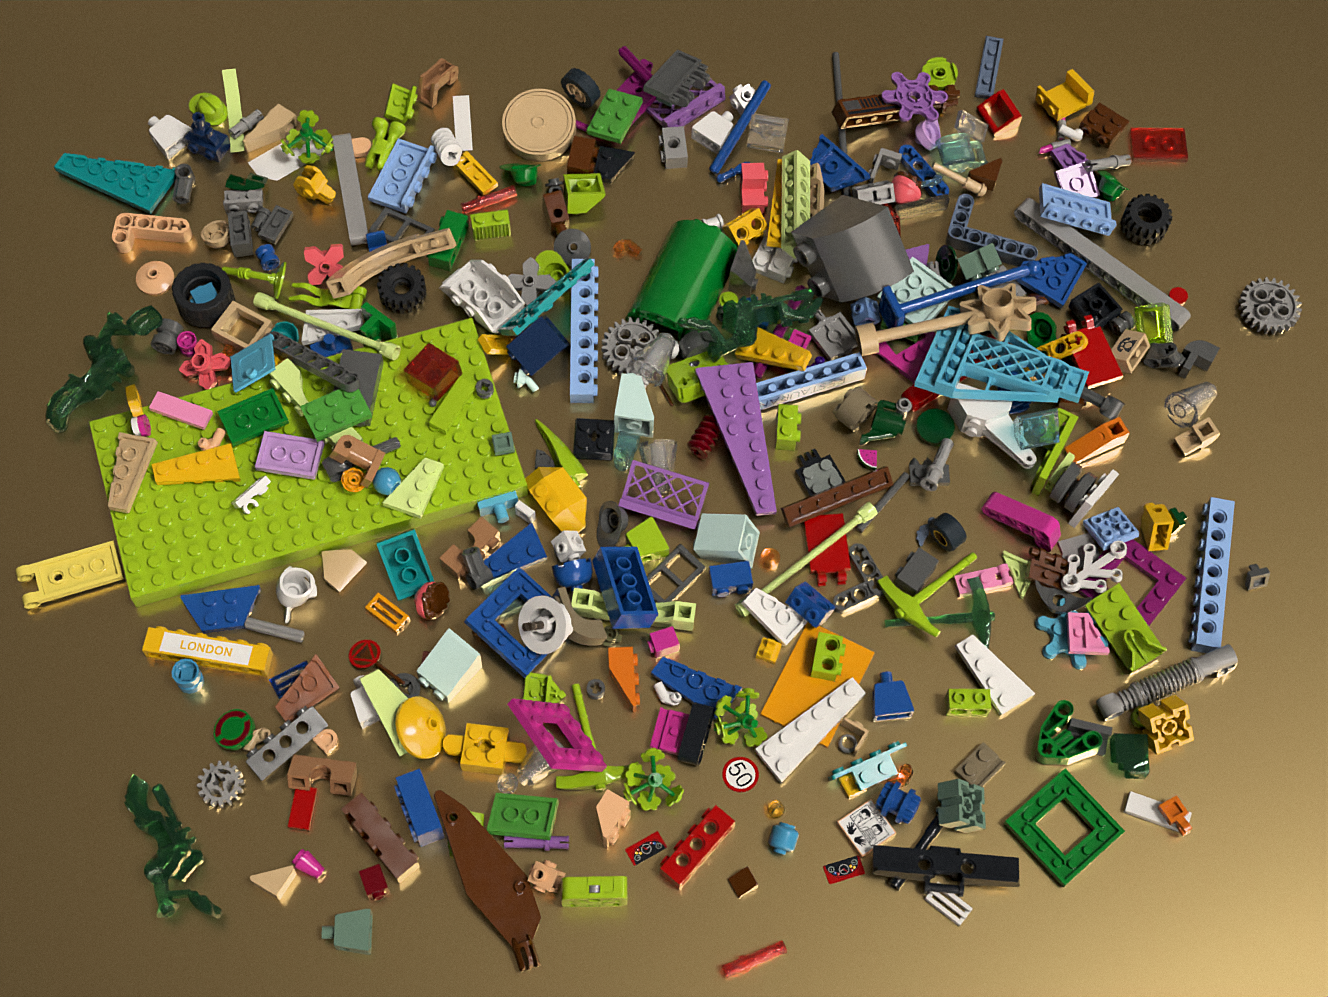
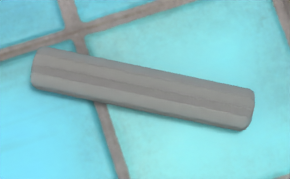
M250 617L246 619L244 624L248 630L300 643L305 636L302 630Z

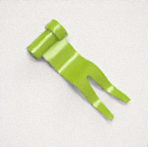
M303 282L292 283V287L306 289L320 298L301 294L290 296L289 301H305L317 307L334 305L343 309H361L367 290L358 286L350 295L333 299L329 288L320 289Z

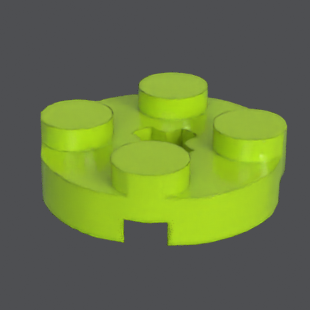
M931 58L922 68V72L928 73L931 77L928 86L936 85L938 86V91H944L945 86L955 85L958 70L953 62L952 64L947 62L946 58ZM937 72H940V74H944V75H943V76H937L936 74H937Z

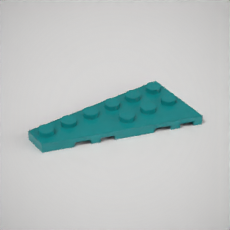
M64 153L54 166L57 172L150 215L176 180V168L174 167L173 169L163 168V166L159 165L152 167L145 166L144 163L122 160L108 161L100 157L93 159L87 158L85 155Z
M591 258L581 261L498 329L501 335L517 336L529 324L535 322L542 312L551 309L554 306L552 304L566 290L573 287L578 279L592 271L591 268L595 264Z

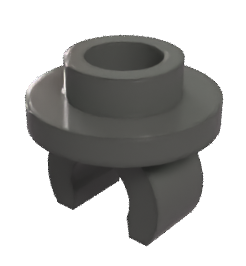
M559 178L549 179V183L545 184V187H550L548 193H551L553 189H558L563 194V189L559 185H563L564 182L559 181Z

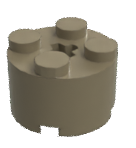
M855 387L853 390L850 388L844 395L845 400L843 403L838 404L832 412L839 421L853 432L860 428L858 426L860 422L865 423L877 407L875 404L878 403L875 398L861 387Z

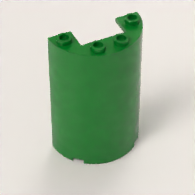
M699 219L675 222L671 226L625 320L629 321V317H631L633 322H636V319L639 318L641 324L646 319L678 331V341L692 330L696 329L698 333L702 332L730 276V270L738 250L737 245L722 233L719 227L710 226Z

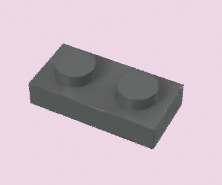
M276 205L258 233L259 238L276 245L293 218V212Z

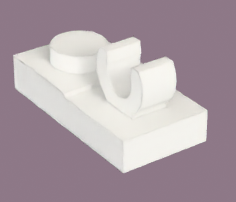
M261 476L232 502V505L235 508L242 507L244 513L250 514L251 512L247 509L249 503H252L254 507L259 506L258 502L251 498L254 495L258 494L260 496L268 490L267 485L271 481L266 476Z

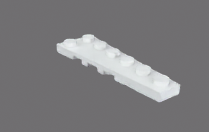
M852 677L758 746L755 752L777 780L782 783L799 763L811 753L815 746L865 696V691Z

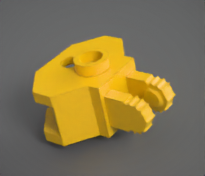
M306 165L301 173L302 176H298L293 184L296 192L302 197L313 199L314 201L318 198L326 204L333 202L336 193L327 185L328 180L321 170L315 166Z

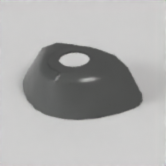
M1037 580L1035 581L1037 591L1043 602L1055 614L1075 611L1085 606L1092 599V597L1079 598L1064 590L1041 586ZM1055 595H1062L1065 598L1063 606H1056L1053 603Z

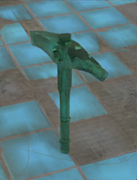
M979 577L967 579L973 599L971 613L930 616L927 619L931 624L972 623L978 640L989 649L991 621H995V613L990 611L987 596ZM903 618L884 620L885 628L914 626Z

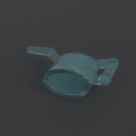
M966 133L947 135L935 141L942 166L950 170L962 173L968 167L975 169L988 163L983 151V144L978 140L970 141V137ZM973 148L976 150L979 162L975 161ZM937 172L933 179L921 181V187L938 185L942 182L944 175Z

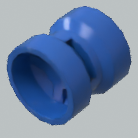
M271 244L262 245L255 251L257 258L261 260L260 264L263 270L270 271L279 266L280 260L275 255V250Z

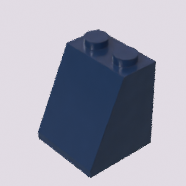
M543 315L506 347L509 349L507 351L509 356L513 360L517 359L522 364L520 366L522 371L526 375L530 374L533 376L571 344L546 315Z

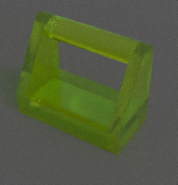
M1160 302L1134 308L1137 332L1145 333L1142 312L1155 311L1158 337L1148 339L1149 344L1173 342L1170 306L1168 304Z

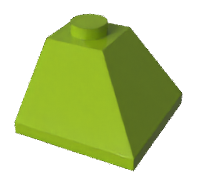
M600 173L563 174L564 197L568 214L587 213L605 197Z

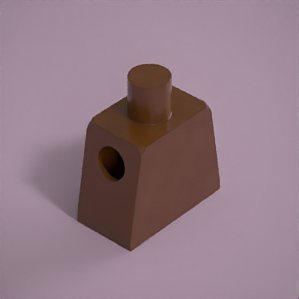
M562 191L543 194L542 209L551 233L556 232L558 236L559 233L569 228V216Z

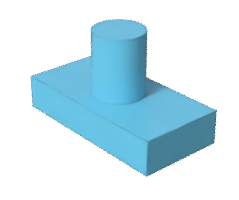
M512 491L477 502L480 517L495 513L498 523L507 522L509 516L506 509L515 507V504L518 502V496L516 491Z

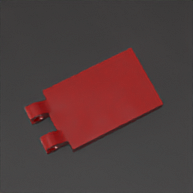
M1092 315L1083 317L1084 320L1081 321L1083 329L1076 330L1074 320L1066 321V326L1063 328L1067 335L1079 331L1088 339L1085 349L1070 355L1076 368L1089 372L1084 386L1090 389L1122 379L1123 374L1100 326L1094 327ZM1077 337V338H1076L1077 341L1074 342V343H1076L1077 345H1079V344H1080V340H1082V339H1080L1079 337Z
M843 513L819 515L804 521L807 553H810V551L814 550V548L818 547L819 544L845 525ZM846 534L809 562L810 574H816L818 587L826 586V573H836L837 584L846 585V571L851 569Z

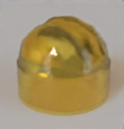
M772 800L773 802L767 805V811L773 819H778L783 816L786 808L782 802Z

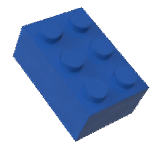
M420 768L396 777L397 785L394 788L400 804L405 803L401 807L407 823L412 822L408 826L414 843L419 841L420 846L423 847L444 839L445 836Z

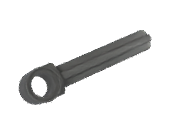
M1084 386L1081 398L1099 407V413L1111 420L1118 417L1125 403L1109 395L1105 398Z
M394 437L372 447L388 453L400 448L401 445L398 438ZM327 457L322 462L332 482L340 481L344 471L357 466L347 460L342 464L330 457Z

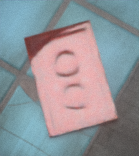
M1130 128L1132 162L1187 163L1188 151L1185 128Z

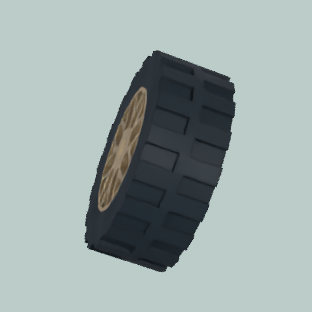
M571 68L561 79L564 92L573 102L583 108H590L601 96L596 82L580 69Z

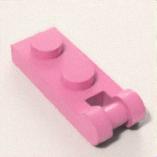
M1001 564L997 567L954 576L953 580L958 596L962 597L1012 585L1014 582L1012 577L1009 576L1008 564ZM995 575H1001L1002 579L997 580Z

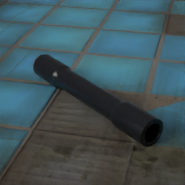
M935 815L925 833L914 847L915 849H927L932 840L937 837L944 827L939 825L938 815ZM892 877L888 884L893 889L899 891L906 879Z

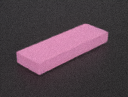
M159 391L149 407L150 411L205 430L213 415L212 410Z

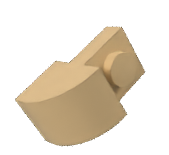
M1208 417L1193 425L1192 429L1175 437L1174 441L1182 454L1186 456L1199 448L1203 449L1218 438L1220 432L1211 418Z

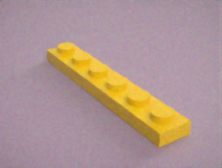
M778 159L766 246L781 248L782 159Z

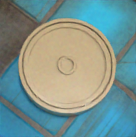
M531 89L522 92L510 101L503 114L502 127L505 140L515 154L530 161H548L562 155L571 146L576 135V118L571 104L561 94L548 89Z

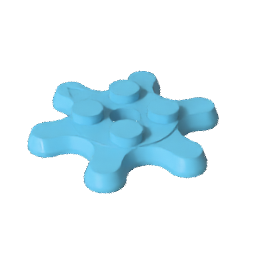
M1065 598L1059 599L1057 606H1063ZM1067 613L1058 614L1053 619L1039 616L1035 620L1037 629L1045 631L1050 635V642L1042 649V654L1047 659H1053L1059 653L1068 654ZM1101 636L1100 638L1105 647L1109 646L1108 640ZM1068 654L1074 668L1081 670L1086 667L1087 660L1085 654Z

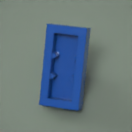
M326 334L322 341L309 345L311 350L324 357L340 354L343 349L353 350L349 338L341 335L334 337L332 334Z

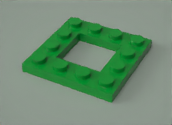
M1066 768L1004 822L1011 832L1063 887L1125 832ZM1063 799L1093 830L1066 855L1036 825L1039 820Z

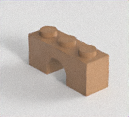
M480 517L467 530L469 539L474 542L473 547L476 546L480 549L483 559L486 556L485 553L490 548L494 549L500 541L499 531L483 517ZM453 544L439 559L441 566L459 581L462 577H466L468 571L461 555L463 550Z
M293 755L287 773L288 788L310 790L311 784L315 780L327 779L330 781V793L352 796L357 778L356 763L308 757L305 755Z

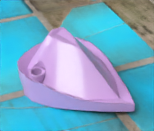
M925 119L916 126L915 141L917 144L922 145L929 151L940 145L941 134L938 119L934 122H928Z

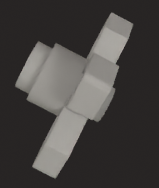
M532 257L523 263V275L510 274L508 276L515 290L522 291L521 298L525 302V306L536 299L540 291H546L556 282L549 274L538 275L539 264Z

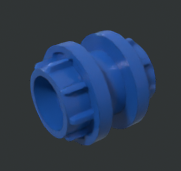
M898 781L895 784L887 782L877 799L876 808L881 810V815L885 817L889 812L896 815L895 822L901 824L902 821L907 824L911 823L921 803V797L916 795V790L912 788L908 793L900 790L902 783Z

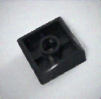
M1096 283L1073 298L1068 306L1080 321L1084 320V316L1091 314L1095 328L1105 326L1109 320L1117 318L1123 310L1100 283Z
M576 418L573 446L574 456L577 459L611 461L613 459L614 420Z

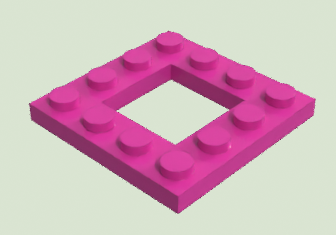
M514 698L507 704L551 769L602 772L607 767L603 761V756L593 747L591 739L581 730L580 723L572 717L570 709L565 704ZM543 723L557 724L573 748L558 747L554 742L553 735L545 729Z

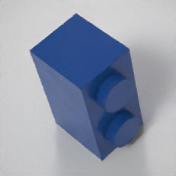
M749 561L709 566L708 575L712 596L725 597L730 593L746 594L752 591L753 579Z

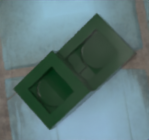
M250 173L247 179L230 174L226 180L225 187L237 190L260 189L265 187L268 178Z

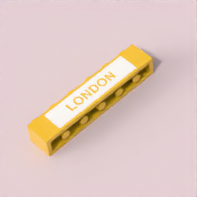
M156 626V628L148 627L142 648L145 656L149 658L178 662L181 659H191L198 666L264 677L268 676L273 657L271 648L264 643L249 644L241 639L230 641L222 636L212 638L203 633H196V635L188 634V632L180 629L170 631L162 626Z

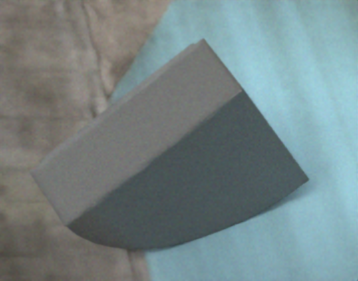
M536 449L535 470L538 467H554L551 457L546 452Z

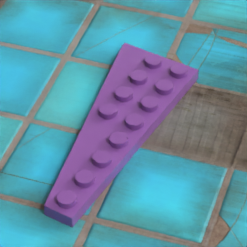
M753 362L696 368V376L709 402V407L715 416L726 447L732 456V461L738 470L741 482H743L747 491V496L755 515L776 514L777 510Z

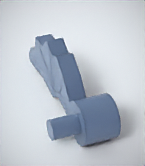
M930 517L928 524L920 526V530L917 531L918 536L916 540L919 542L920 547L923 546L925 539L929 535V524L935 520L934 517Z

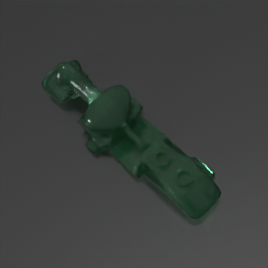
M808 288L792 291L791 294L774 298L771 295L766 296L765 293H761L760 300H757L755 294H751V302L746 300V296H742L738 303L729 300L723 305L724 320L721 329L732 335V337L726 340L710 320H701L696 317L680 318L677 324L686 330L708 331L716 342H709L707 354L715 363L722 355L730 353L738 347L753 345L757 340V326L763 322H769V325L781 324V327L792 326L793 321H798V324L810 322L809 319L814 318V315L822 305L823 299H812L814 291ZM787 300H793L794 302L804 300L796 310L783 302Z
M152 305L136 311L126 321L127 325L122 322L124 319L118 313L114 312L112 314L108 311L107 322L101 329L98 337L86 335L83 338L85 351L92 362L91 367L81 378L70 373L68 375L70 379L50 398L46 405L45 419L51 429L58 433L66 431L69 417L79 405L95 401L96 398L100 399L107 390H115L112 384L116 381L122 382V379L117 374H121L124 377L134 375L135 369L133 364L130 363L122 348L116 349L112 345L111 337L135 336V334L146 336L152 330L160 327L163 323L162 316Z
M133 774L127 785L126 795L124 796L126 801L124 803L127 809L135 815L134 822L136 826L154 837L158 842L157 853L144 867L145 877L154 885V892L158 903L157 917L168 918L176 913L179 903L173 901V899L189 898L192 905L201 913L210 917L221 918L222 909L213 904L206 895H200L198 891L191 889L170 891L168 880L173 878L185 882L186 878L190 876L189 874L203 863L204 855L201 850L192 849L191 845L196 842L197 838L195 836L191 839L186 838L188 832L192 829L190 827L182 829V822L179 821L172 808V800L164 786L157 784L152 788V792L159 805L165 808L168 816L162 815L160 811L150 810L147 802L149 784Z

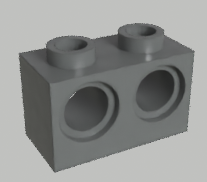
M247 211L228 213L230 243L234 257L254 255L251 225Z

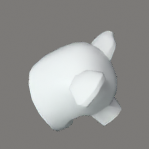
M289 566L280 575L276 583L277 599L285 606L284 621L286 624L290 620L291 610L294 607L301 606L308 598H315L317 596V587L313 575L302 568H292Z

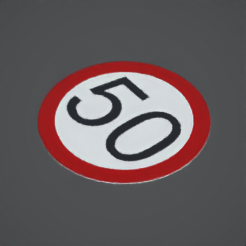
M735 757L725 764L722 777L726 786L731 790L747 792L757 784L759 771L752 760L746 757Z

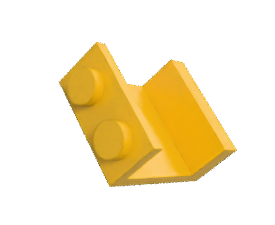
M1071 69L1066 72L1064 83L1048 91H1045L1041 85L1037 86L1035 98L1037 103L1042 105L1050 116L1059 121L1092 104L1094 90Z

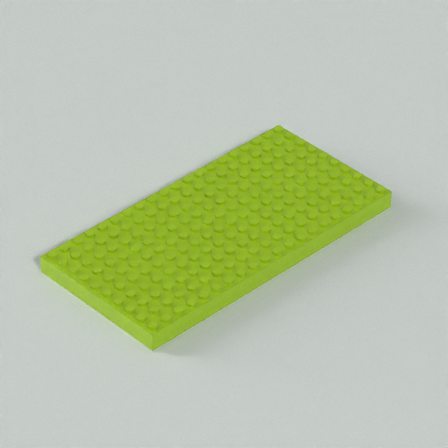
M473 318L384 341L399 345L401 347L400 355L396 360L382 355L384 365L371 425H364L363 427L352 426L362 437L363 442L370 446H375L394 437L398 438L401 447L386 453L378 470L385 467L396 470L400 475L401 483L424 458L444 464V469L421 519L383 506V502L389 495L377 492L373 483L368 488L364 487L359 492H349L343 487L341 480L337 482L330 481L322 465L324 459L329 457L332 451V446L329 442L324 443L315 480L256 470L255 464L263 439V435L233 447L241 482L225 480L224 482L217 483L215 481H203V483L156 484L152 464L203 451L198 446L199 439L212 438L217 428L225 430L217 411L271 388L274 389L289 420V424L270 432L315 439L304 415L301 417L295 411V405L292 402L288 403L283 398V392L280 389L276 390L271 385L270 374L236 393L233 389V383L178 397L181 400L212 410L213 415L205 430L150 411V405L142 407L143 413L147 416L151 426V435L147 437L156 439L158 443L130 513L110 510L130 597L135 606H143L321 555V551L339 550L478 510L477 502L512 491H516L518 498L527 496L528 487L516 449L514 453L495 456L492 435L510 431L482 346L477 340L479 337ZM370 346L353 350L379 354V351ZM342 353L326 358L340 364ZM296 365L303 379V393L308 402L333 392L335 385ZM441 370L442 377L439 379L435 399L437 404L435 407H431L429 401L432 399L436 379L434 372ZM459 376L474 384H477L481 379L490 380L493 383V395L488 397V399H483L477 395L475 390L446 434L429 425L430 419ZM481 387L482 390L488 391V387ZM131 410L89 422L108 502L111 483L114 480L113 468L116 466V448L119 447V432L135 435L131 425V418H134ZM227 432L220 446L231 443ZM359 466L354 467L360 469L364 474L366 473L365 469ZM261 476H266L271 481L267 485L268 490L260 496L258 494L254 495L251 498L256 500L259 506L254 507L252 503H249L247 509L251 512L250 514L244 513L242 507L235 508L232 505V502Z

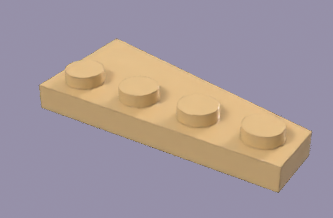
M119 432V447L116 448L117 460L116 466L113 468L114 480L111 483L108 507L110 510L130 513L158 442L154 438Z

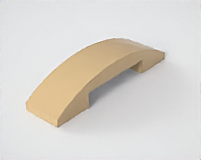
M818 163L810 165V218L824 208V184L821 168Z

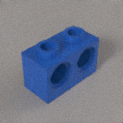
M806 581L796 586L785 601L786 604L815 628L825 623L836 608Z

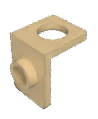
M844 717L841 726L862 737L853 752V755L856 756L866 740L869 730L863 728L864 726L856 720L851 721Z

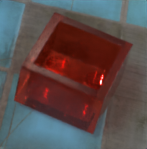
M430 343L403 370L409 384L436 401H439L459 376L463 374L458 360Z

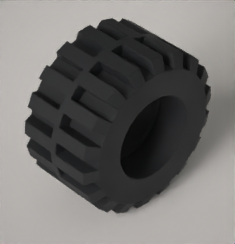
M1140 194L1137 198L1133 197L1127 204L1121 218L1123 233H1127L1126 237L1128 239L1132 238V242L1136 243L1137 241L1140 245H1144V243L1151 245L1152 242L1158 243L1159 240L1164 238L1172 221V210L1168 209L1169 204L1164 203L1162 198L1158 199L1157 195L1150 196V194H1145L1143 196ZM1139 216H1146L1154 223L1145 222Z

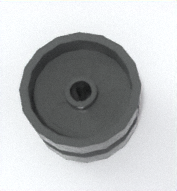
M1073 462L1060 476L1049 498L1059 503L1069 495L1064 502V508L1072 513L1078 508L1079 502L1088 494L1098 478L1091 472H1087L1079 480L1083 467L1076 462Z

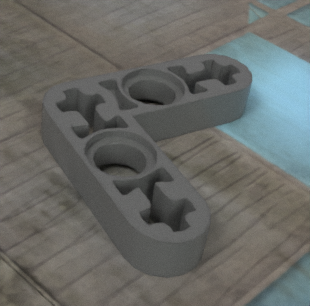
M860 543L853 544L850 547L849 558L863 583L845 590L834 597L832 602L836 606L834 611L839 614L849 612L884 595L881 588L880 591L877 588L873 589L874 582L879 586L877 580L883 578L867 548ZM855 550L862 552L861 559L858 555H854ZM870 566L873 569V573L869 575L864 574L862 567ZM862 591L865 594V598L862 600L856 599L854 592ZM839 600H841V602L847 601V602L845 603V607H843L842 605H839V606H838V605H837V604H838V601H839Z

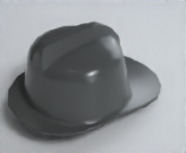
M613 501L603 503L599 511L597 541L601 547H614L619 540L620 533L628 526L629 520L625 508L619 507Z

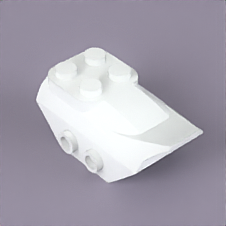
M470 260L465 266L452 273L442 282L443 285L439 287L440 290L451 298L456 306L460 305L464 308L468 316L474 317L479 324L492 334H500L498 329L520 312L525 304L509 278L504 274L501 275L492 264H487L484 260Z

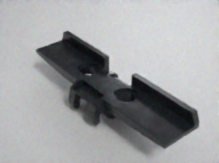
M873 845L874 875L923 881L924 894H929L930 891L958 894V897H963L964 885L1020 886L1019 858L961 853L960 848L930 846L927 850ZM926 861L928 863V870L920 869L918 863ZM969 865L973 872L965 874L961 870V866ZM936 874L951 875V880L957 881V885L930 883V880L935 878Z

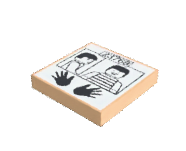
M872 799L836 823L861 858L873 851V845H882L896 835L895 830L887 819L881 815V811L876 808V804Z

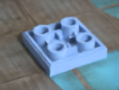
M1119 507L1083 520V526L1103 551L1109 549L1114 541L1127 542L1139 537V531Z

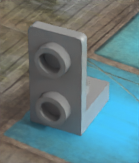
M881 148L879 154L874 156L872 162L875 165L874 168L869 169L868 173L871 177L869 184L874 183L880 165L898 170L902 154Z

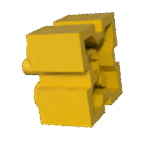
M1176 695L1160 700L1159 706L1152 703L1138 709L1140 723L1146 727L1142 730L1144 744L1156 755L1171 750V744L1176 743L1181 746L1194 741L1192 726L1186 722V720L1190 719L1188 704Z

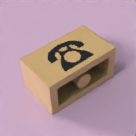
M1125 329L1111 349L1121 372L1132 374L1149 349L1150 344L1145 333Z

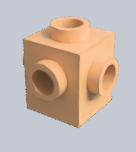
M545 859L544 863L536 861L531 866L527 881L533 883V888L545 893L547 890L557 893L561 886L562 878L565 877L566 873L556 869L557 864Z

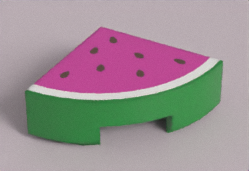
M857 449L858 460L867 469L876 470L877 450Z

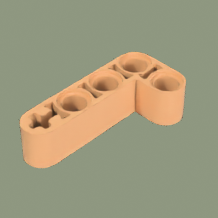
M121 213L115 220L112 240L118 252L128 253L133 248L135 238L186 243L192 239L193 234L188 221L183 218Z

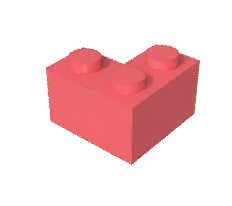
M764 163L741 164L739 183L741 213L750 208H759L762 215H764L765 207H768V196H764V192H767L768 170L764 169Z

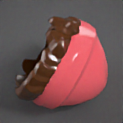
M898 171L894 175L892 183L896 203L900 205L916 204L922 196V182L917 181V176H912L904 171Z
M427 582L417 590L414 604L420 617L433 620L448 609L447 603L450 602V592L443 582Z

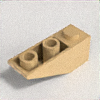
M277 104L269 110L267 116L262 121L257 123L251 133L244 137L245 151L248 153L286 138L289 130L294 129L298 125L296 115L282 105Z

